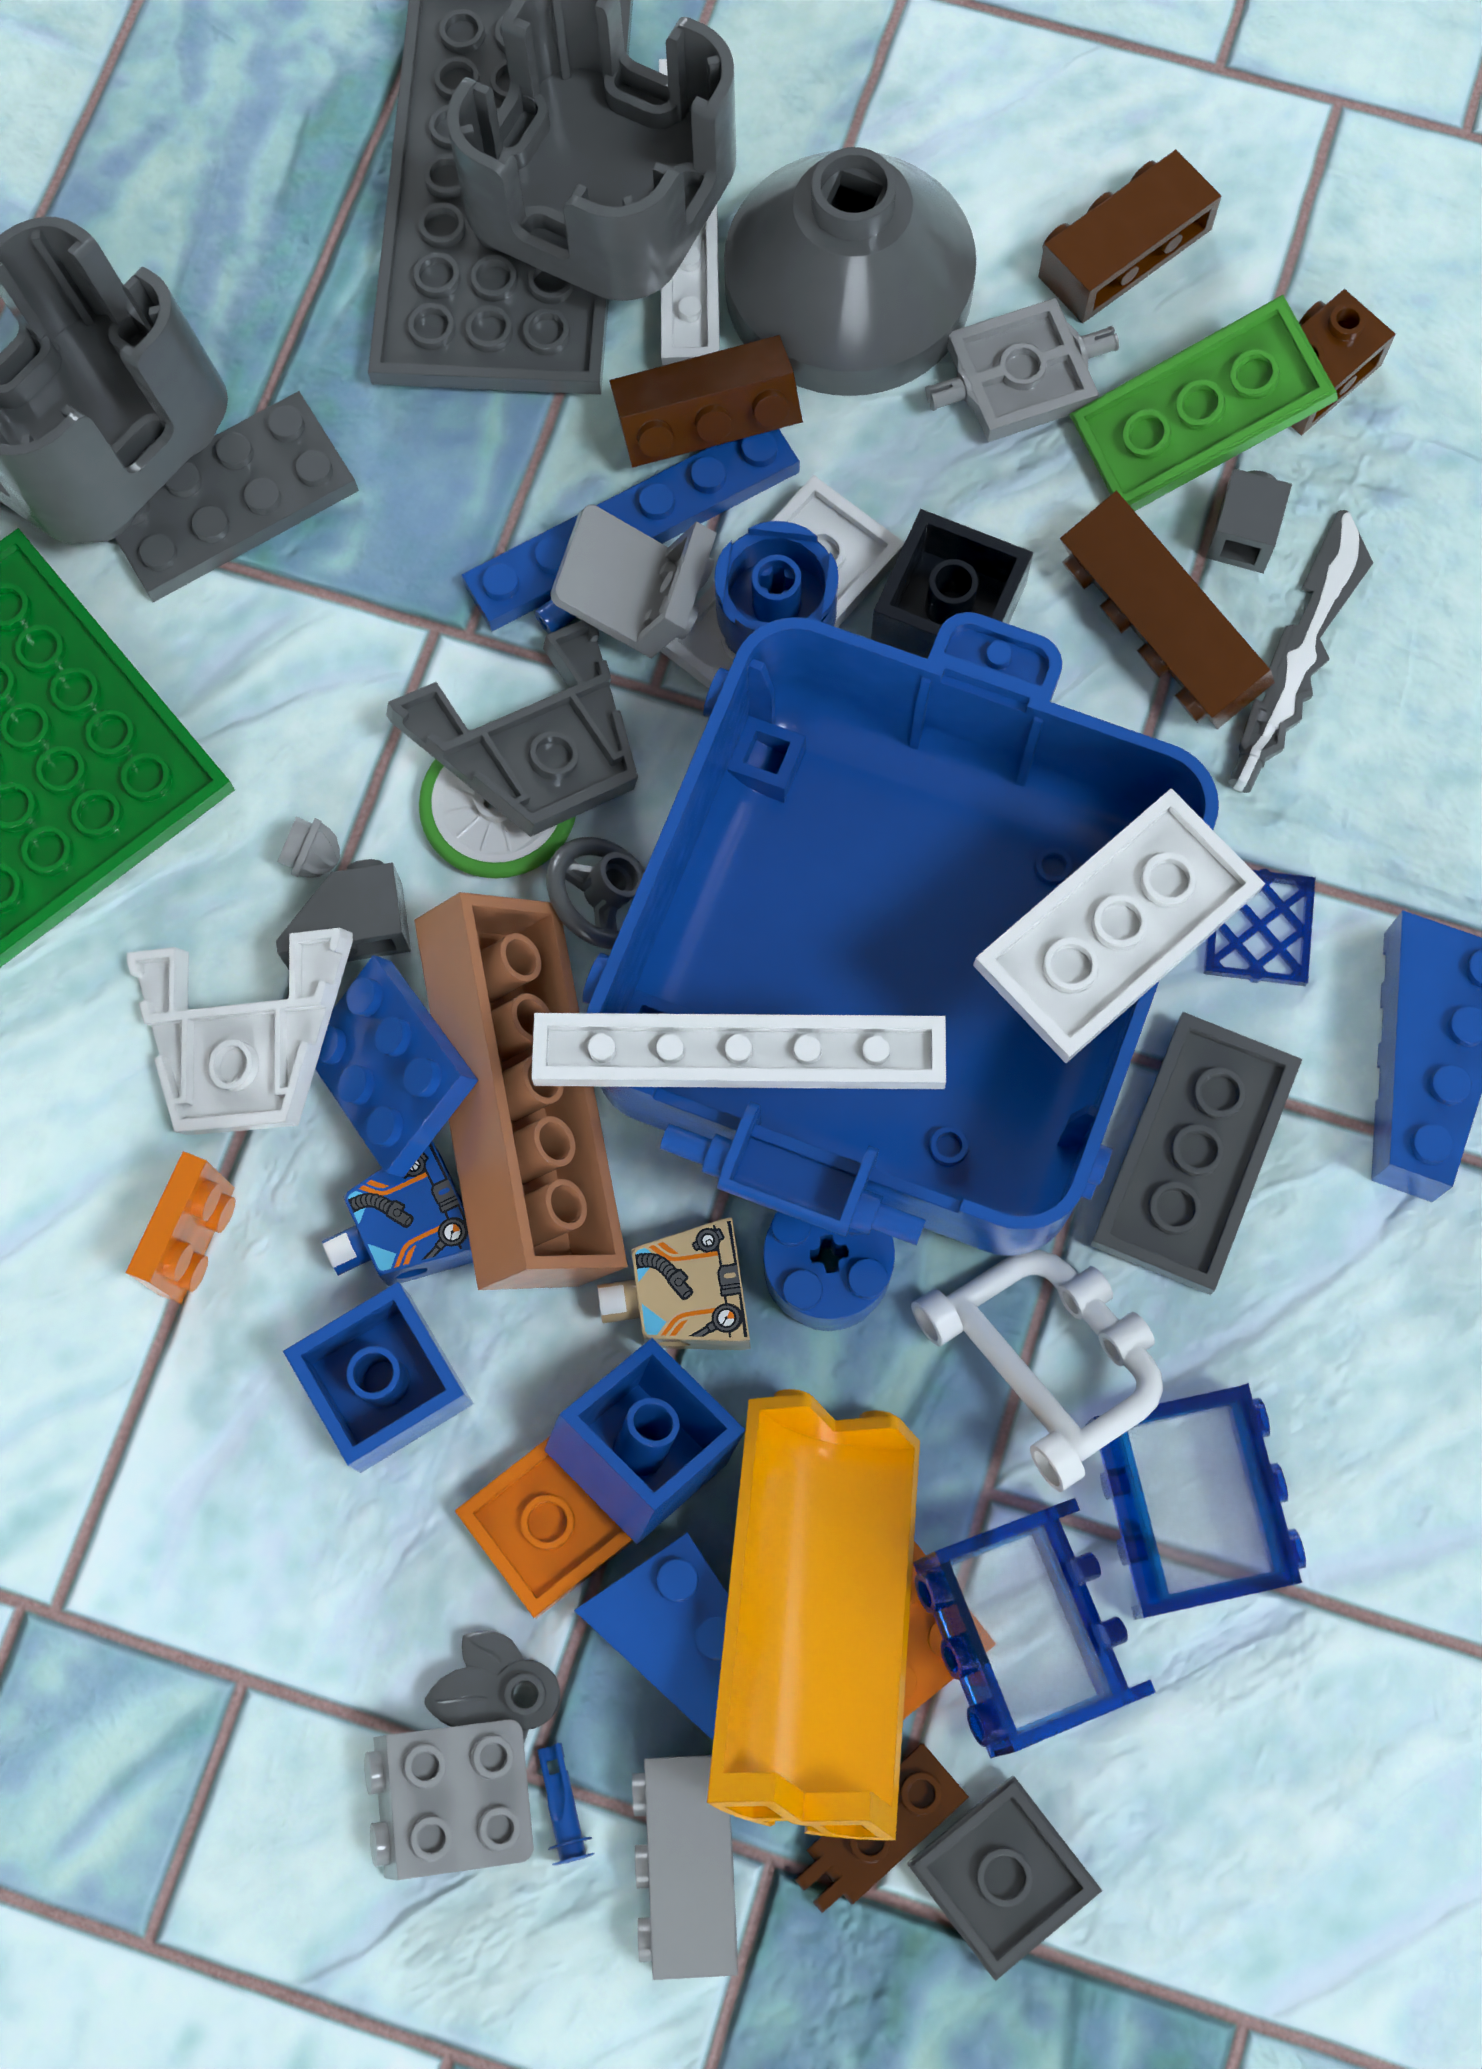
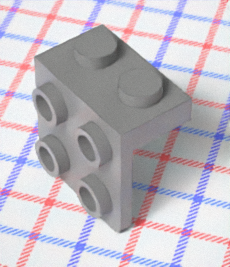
M587 505L577 517L550 593L551 599L559 608L652 659L676 637L681 640L684 639L693 628L699 614V608L694 605L697 592L705 585L714 568L715 561L709 556L717 533L696 521L673 544L667 547L595 505Z
M502 1720L373 1737L374 1751L365 1753L364 1771L368 1794H378L380 1822L371 1823L370 1848L374 1866L384 1865V1878L404 1880L521 1863L531 1857L534 1845L523 1731L518 1722Z

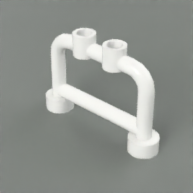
M1035 1250L1030 1253L1005 1258L947 1296L934 1288L911 1303L912 1312L918 1325L928 1339L936 1346H942L964 1331L1047 1429L1049 1434L1031 1445L1030 1453L1041 1475L1058 1492L1064 1491L1085 1476L1082 1461L1146 1419L1160 1401L1163 1392L1162 1374L1152 1356L1146 1351L1155 1344L1153 1333L1144 1319L1137 1313L1131 1312L1119 1320L1105 1305V1303L1113 1299L1111 1286L1105 1276L1093 1266L1078 1274L1058 1255ZM1029 1275H1038L1049 1280L1058 1290L1061 1301L1071 1315L1079 1320L1083 1318L1099 1336L1101 1346L1108 1357L1116 1365H1124L1136 1380V1389L1130 1397L1082 1429L978 1308L981 1304Z

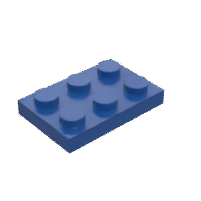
M373 955L333 1008L315 1070L383 1171L387 1174L404 1178L479 1080L392 961Z

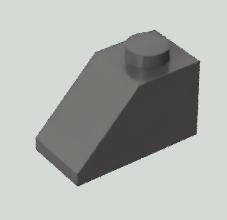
M375 859L359 860L349 864L347 870L331 872L276 940L277 953L288 970L290 933L342 928L352 932L353 942L347 962L368 959L373 955L381 957L411 952L403 886L393 862L384 864L382 861Z

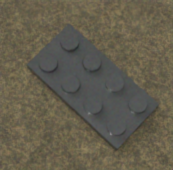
M300 391L215 435L211 443L204 450L190 457L136 513L135 519L128 529L115 539L154 603L359 490L354 477Z
M1182 1012L1090 1246L1211 1295L1217 1287L1302 1059Z

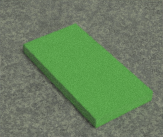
M1281 295L1069 415L1110 495L1117 490L1130 507L1136 511L1336 402L1338 396L1284 295Z

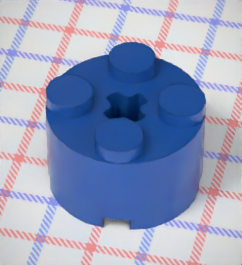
M785 521L759 523L748 528V534H745L733 544L731 540L722 550L716 563L714 576L718 625L725 638V643L733 653H737L742 643L755 630L778 619L803 617L832 626L835 625L839 580L837 563L832 553L830 552L829 554L825 547L818 542V536L808 528Z
M777 1212L767 1231L764 1243L763 1257L766 1286L773 1301L782 1311L801 1324L821 1331L849 1328L862 1322L879 1305L886 1294L895 1262L893 1237L871 1229L870 1234L867 1235L851 1228L847 1236L843 1237ZM831 1249L834 1256L844 1257L839 1260L836 1272L826 1273L823 1263H812V1261L819 1259L820 1250Z

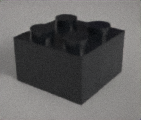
M920 509L873 611L871 639L928 659L940 627L947 619L956 614L973 612L1009 624L1026 586L1033 552Z

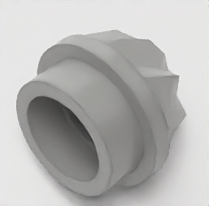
M296 817L277 861L293 868L291 875L308 878L320 877L331 871L338 864L340 848L337 837L330 828L321 823V820L314 818L313 823Z

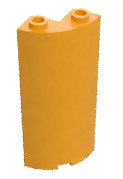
M783 1389L775 1392L773 1397L748 1400L707 1796L708 1804L725 1813L769 1827L775 1825V1821H788L792 1824L805 1826L804 1834L859 1840H896L920 1440L899 1417L892 1413L874 1410L863 1412L859 1418L835 1420L813 1396L796 1389Z

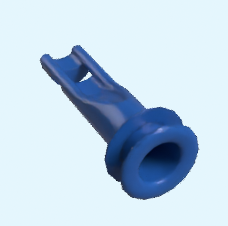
M562 1743L538 1749L537 1752L547 1793L548 1809L556 1845L549 1847L548 1850L557 1849L560 1859L559 1862L552 1865H562L593 1856L595 1853L586 1854L584 1841L590 1840L592 1837H582L570 1778L565 1767ZM557 1760L560 1772L549 1775L547 1762Z

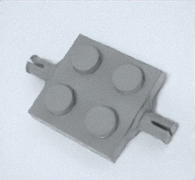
M1056 298L952 331L948 338L947 349L957 369V377L926 386L927 401L930 403L932 411H935L937 408L964 400L975 412L987 442L1069 416L1070 413L1099 397L1097 388L1088 371V359L1111 351H1117L1119 349L1117 333L1114 334L1115 329L1113 326H1108L1105 329L1080 336L1066 321Z

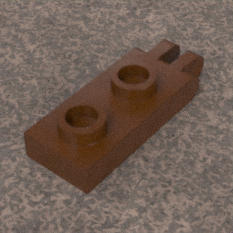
M921 1743L900 1763L896 1840H859L820 1836L806 1849L814 1861L797 1876L795 1881L805 1891L824 1873L829 1877L832 1883L813 1901L821 1913L827 1910L842 1895L852 1905L965 1802L969 1796L924 1743Z

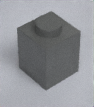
M1234 468L1222 500L1206 558L1264 574L1276 546L1292 483L1277 480L1273 475L1264 471L1253 470L1246 472Z

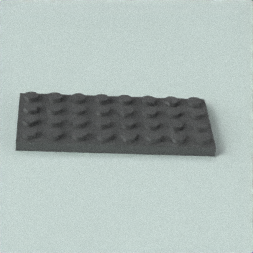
M409 0L368 375L373 385L601 395L609 299L595 295L490 247L476 236L465 214L447 127V109L453 93L465 77L493 89L497 111L505 100L510 87V77L502 34V21L512 0ZM620 0L624 49L629 56L633 0Z

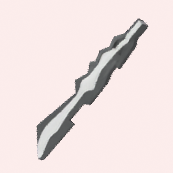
M1340 510L1336 514L1301 589L1313 594L1299 624L1286 626L1283 630L1269 667L1275 683L1265 690V696L1262 701L1255 699L1252 703L1238 746L1240 752L1239 760L1229 779V785L1239 792L1249 793L1252 790L1265 762L1283 751L1286 732L1302 720L1303 702L1310 700L1313 696L1311 676L1330 659L1320 638L1373 564L1353 518L1347 510Z

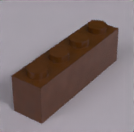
M1117 490L1060 538L1070 555L1062 561L1063 565L1084 590L1094 583L1107 600L1099 605V607L1121 634L1131 627L1144 644L1136 651L1155 675L1160 678L1168 671L1182 687L1174 696L1196 723L1207 717L1218 730L1275 683L1270 668Z

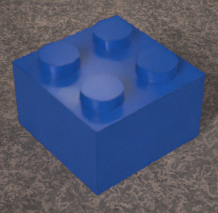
M399 1282L283 1351L346 1464L360 1473L474 1404L411 1295Z
M651 1338L559 1414L544 1451L638 1544L727 1465L745 1432V1428Z

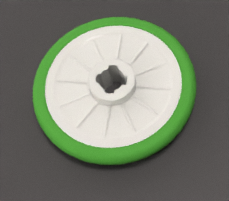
M436 759L424 777L419 796L421 825L433 849L455 868L484 878L514 877L543 865L566 842L576 818L575 816L530 837L496 808L491 807L488 809L489 802Z

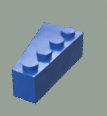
M1402 910L1384 933L1383 955H1386L1385 978L1381 984L1380 1008H1383L1381 1042L1378 1044L1377 1068H1380L1378 1099L1375 1101L1371 1181L1429 1202H1434L1454 1185L1482 1094V937Z
M686 1533L574 1611L713 1740L728 1593L689 1534Z

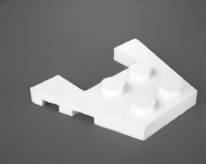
M332 928L289 934L288 999L188 1010L189 952L171 947L127 953L130 975L138 977L144 998L143 1001L139 1002L144 1024L152 1026L160 1056L154 1058L174 1132L185 1135L299 1126L352 946V932L342 928Z

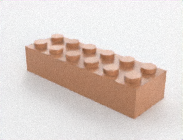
M459 892L416 918L414 922L430 1014L479 1080L449 1118L478 1290L580 1287L624 1269L628 1265L594 1086H534L532 1081L534 1013H580L563 922L557 916L551 902Z

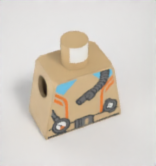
M732 1218L714 1221L637 1246L631 1250L635 1280L597 1285L602 1322L610 1323L640 1318L645 1343L653 1338L662 1348L751 1349Z

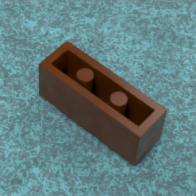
M1175 149L1157 163L1152 160L1144 164L1134 174L1131 181L1116 193L1106 192L1090 206L1087 213L1071 225L1064 223L1055 228L1043 243L1038 277L1083 324L1211 231L1222 196Z
M780 335L609 380L632 468L803 422L794 372Z

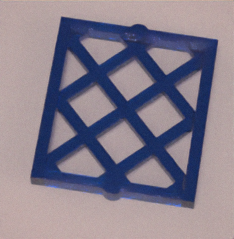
M1268 869L1253 870L1265 883L1261 891L1276 908L1260 919L1245 904L1240 911L1253 926L1237 937L1224 923L1218 930L1228 940L1229 944L1216 954V931L1206 939L1203 974L1247 979L1252 983L1264 981L1306 986L1309 978L1316 877L1270 872ZM1272 883L1295 885L1299 890L1283 901L1269 885ZM1304 897L1303 920L1301 922L1291 911L1290 907ZM1281 914L1296 930L1282 942L1267 927L1269 923ZM1258 932L1273 948L1259 960L1243 944ZM1301 938L1300 962L1298 963L1287 948ZM1236 950L1250 967L1247 969L1224 967L1220 961ZM1279 955L1293 972L1291 974L1267 972L1263 966Z

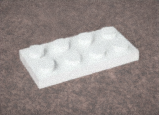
M814 475L772 520L791 522L808 528L818 536V542L825 547L828 553H832L837 563L839 575L837 617L834 625L837 628L895 565L905 543ZM715 583L695 603V606L699 608V614L689 634L682 640L676 637L661 650L665 656L708 689L718 669L730 670L736 655L728 648L718 625Z
M1171 788L975 958L973 966L1052 1050L1067 1063L1256 896L1265 883Z

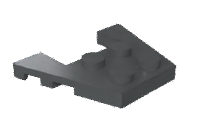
M583 620L550 633L545 637L543 650L569 687L557 694L471 731L467 729L437 682L391 700L387 705L386 716L393 725L530 837L634 790L638 779L620 710L616 711L610 689L611 675L607 660L602 659L598 645L599 631Z

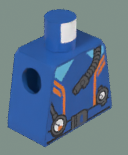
M433 1140L404 1178L387 1174L381 1168L349 1190L343 1197L355 1225L322 1241L330 1263L338 1276L372 1260L379 1277L387 1286L397 1282L401 1284L473 1263L463 1202Z

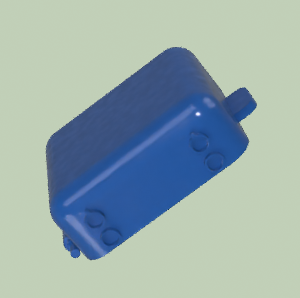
M964 612L947 619L939 629L928 659L809 618H783L761 626L742 643L735 655L730 670L719 668L712 680L703 710V715L708 717L709 720L610 955L600 953L588 974L582 995V1001L589 1004L586 1013L945 1016V1089L601 1087L603 1093L611 1104L626 1116L664 1130L660 1149L703 1165V1173L719 1178L717 1189L843 1237L847 1236L850 1228L867 1235L870 1234L871 1229L917 1246L922 1230L925 1228L997 1255H1022L1041 1248L1060 1232L1081 1197L1091 1200L1096 1186H1099L1103 1179L1113 1148L1101 1143L1159 982L1071 1060L1065 1063L973 966L975 958L1171 788L1214 830L1218 817L1219 800L1217 789L1210 773L1195 756L1178 746L1052 703L1051 700L1062 671V657L1056 645L1044 636L978 613Z

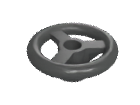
M596 837L576 838L559 847L549 862L546 875L549 899L559 919L573 934L591 945L612 950L619 934L616 923L617 910L634 898L645 869L631 853L611 841ZM586 855L602 857L595 866L580 865L574 860ZM565 879L584 892L587 902L594 908L595 925L580 915L573 906L566 891Z

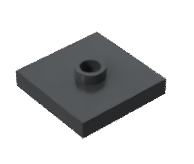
M1015 1776L1007 1779L907 1862V1865L995 1981L1102 1892V1889Z

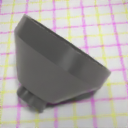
M847 147L796 160L773 172L750 192L739 207L729 228L724 252L726 303L734 329L743 344L780 335L794 372L796 385L801 388L830 395L858 396L884 392L909 383L929 371L949 352L947 349L949 335L952 331L964 328L970 312L976 275V249L968 220L957 201L936 179L918 167L896 157L876 153L866 148Z

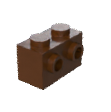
M1345 288L1327 304L1322 301L1316 302L1299 321L1303 332L1338 396L1336 402L1291 426L1301 436L1382 366L1396 335Z

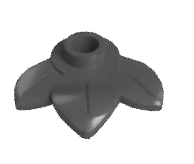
M479 1631L465 1634L462 1637V1655L466 1667L454 1670L440 1678L424 1700V1704L431 1714L450 1727L514 1720L522 1728L525 1743L529 1729L542 1726L555 1714L560 1702V1686L555 1674L546 1665L534 1660H524L512 1639L494 1631ZM523 1681L532 1682L538 1690L537 1701L529 1708L518 1706L514 1700V1690Z

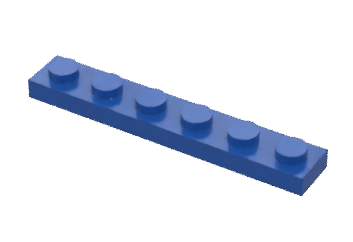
M780 429L709 447L596 506L663 544L687 531L696 521L701 524L798 474L800 471V461ZM578 515L462 574L464 586L491 632L528 614L551 600L550 593Z

